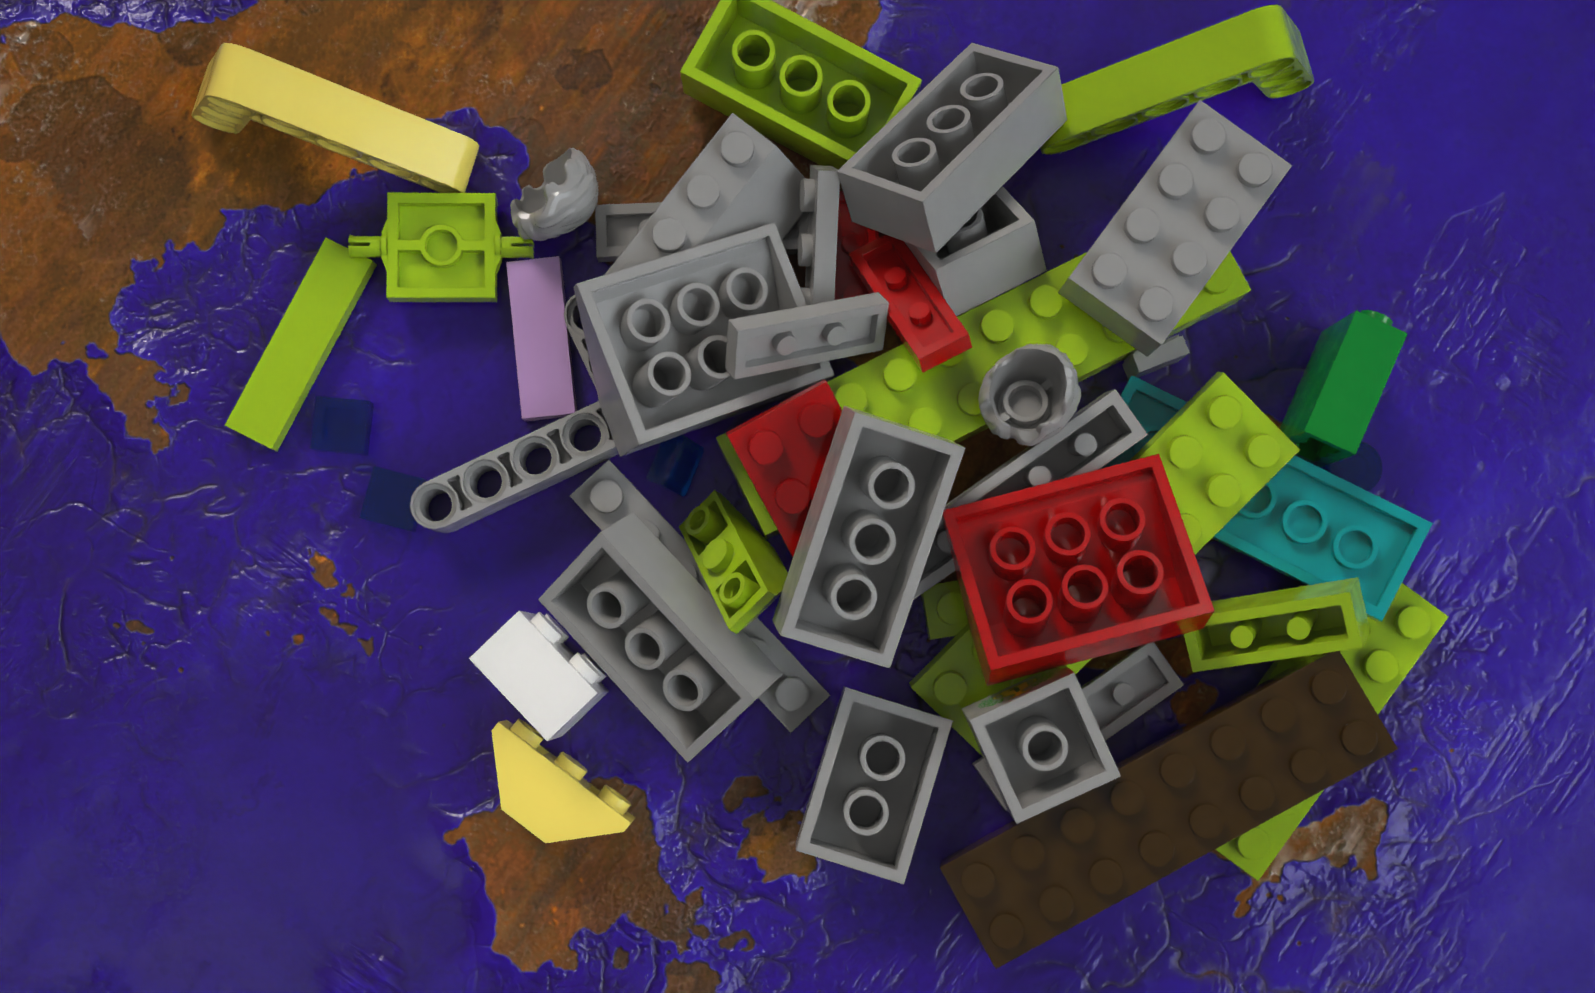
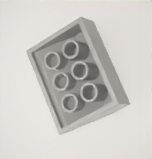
M775 222L583 281L574 286L600 407L620 457L795 395L823 379L827 380L834 376L829 361L735 380L725 368L729 319L807 305Z

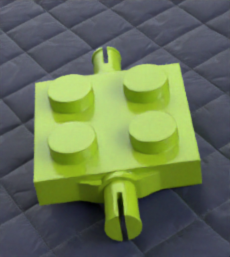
M387 192V220L382 229V235H349L348 243L351 246H348L350 258H382L387 271L386 298L389 302H497V273L502 264V258L534 259V240H524L521 237H502L497 224L498 199L496 193Z

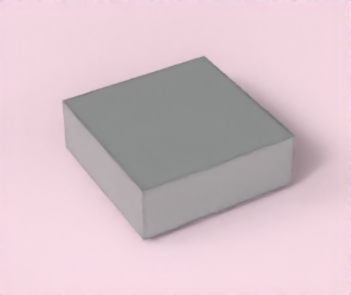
M1178 334L1165 339L1163 344L1148 357L1138 350L1134 351L1124 360L1122 366L1128 380L1131 375L1139 378L1179 362L1190 352L1183 335L1179 337Z

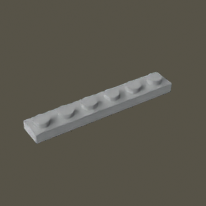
M610 460L604 463L570 495L574 502L602 531L631 512H634L713 598L686 541ZM756 618L743 631L783 673L759 699L791 733L830 694L770 630Z

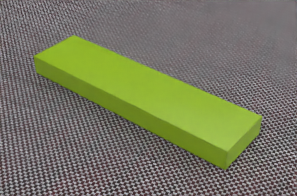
M325 238L225 426L272 450H279L377 266L374 261L366 257L350 258L348 248Z

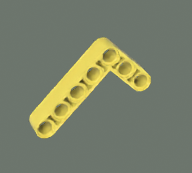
M232 43L221 44L209 62L191 114L195 120L204 125L234 134L239 133L252 120L440 193H465L480 146L476 141L465 135L249 48Z

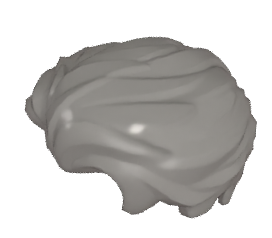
M569 148L560 157L546 164L543 169V184L538 188H533L530 185L524 187L521 199L516 198L511 201L512 222L522 239L544 241L556 238L573 231L591 217L598 203L599 186L594 168L581 151Z
M1027 344L1016 348L1008 355L999 359L986 373L979 391V408L992 434L998 435L1003 439L1013 438L1020 445L1034 446L1059 433L1077 411L1081 399V389L1078 385L1077 371L1073 368V363L1070 362L1066 353L1060 352L1058 348L1051 344Z

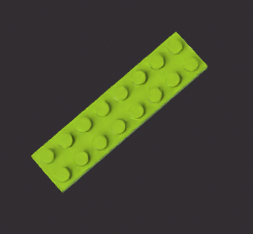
M1217 372L1129 461L1156 454L1160 455L1194 554L1196 555L1300 449L1224 372ZM968 623L909 684L941 717L952 720L951 727L982 755L962 708L1038 673L987 686ZM1091 659L1066 666L1076 675Z

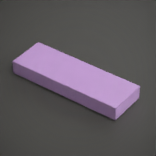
M559 256L506 262L522 420L526 422L565 417L576 412L577 405L569 330L564 319L566 299L562 261Z

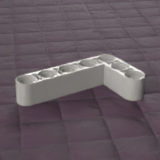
M573 295L565 305L564 319L595 385L584 331L578 328L580 313L576 295ZM599 401L424 482L416 488L411 496L410 509L412 516L417 523L430 530L441 533L454 532L618 455V450ZM587 425L600 428L601 439L594 449L579 451L575 448L574 438L580 428ZM538 448L549 449L552 459L548 469L541 474H529L526 468V459L529 453ZM492 470L498 471L502 479L500 490L492 497H481L477 489L478 480L481 475ZM447 493L452 502L451 512L443 520L433 521L429 515V504L438 494Z

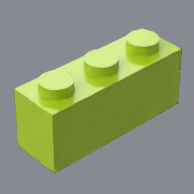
M1356 577L1211 601L1215 611L1204 628L1186 633L1184 637L1192 671L1199 672L1363 648L1370 633V626L1359 578Z

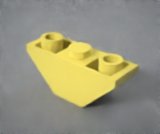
M517 719L514 724L508 720L499 721L491 730L501 810L544 843L624 832L634 821L635 817L627 812L631 803L624 796L608 785H604L600 791L583 777L588 771L583 765L564 752L555 757L540 745L544 739L542 735L525 721Z

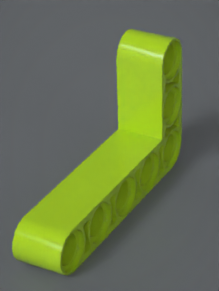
M1263 6L1061 84L1067 121L1040 147L1041 152L1046 155L1065 152L1251 82L1271 99L1300 92L1314 83V77L1300 30L1282 6Z

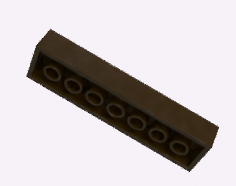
M1340 651L1312 655L1116 763L1121 777L1018 824L1014 820L942 859L940 869L992 964L997 969L1387 756L1398 748Z

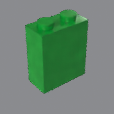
M1356 310L1321 332L1280 426V430L1300 449L1295 456L1323 467L1356 455L1408 334L1393 327V321L1386 315L1372 310H1362L1361 312Z

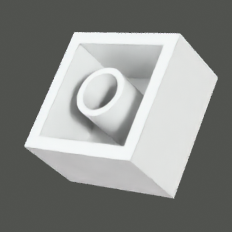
M518 611L469 659L546 741L562 737L609 692L601 683L607 675L586 653L581 655L577 652L574 655L568 649L564 642L569 638V635L549 614L544 616L540 612L534 614Z

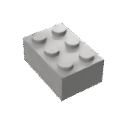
M843 686L795 843L796 851L904 884L953 721Z

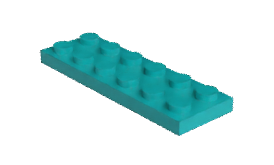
M1131 375L1121 397L1148 435L1102 468L1128 462L1187 402ZM1294 456L1212 539L1305 586L1358 577L1367 617L1377 622H1382L1433 523L1310 462Z

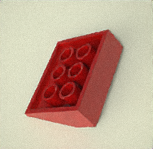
M1159 454L945 509L942 518L970 632L987 686L1201 630L1215 611Z

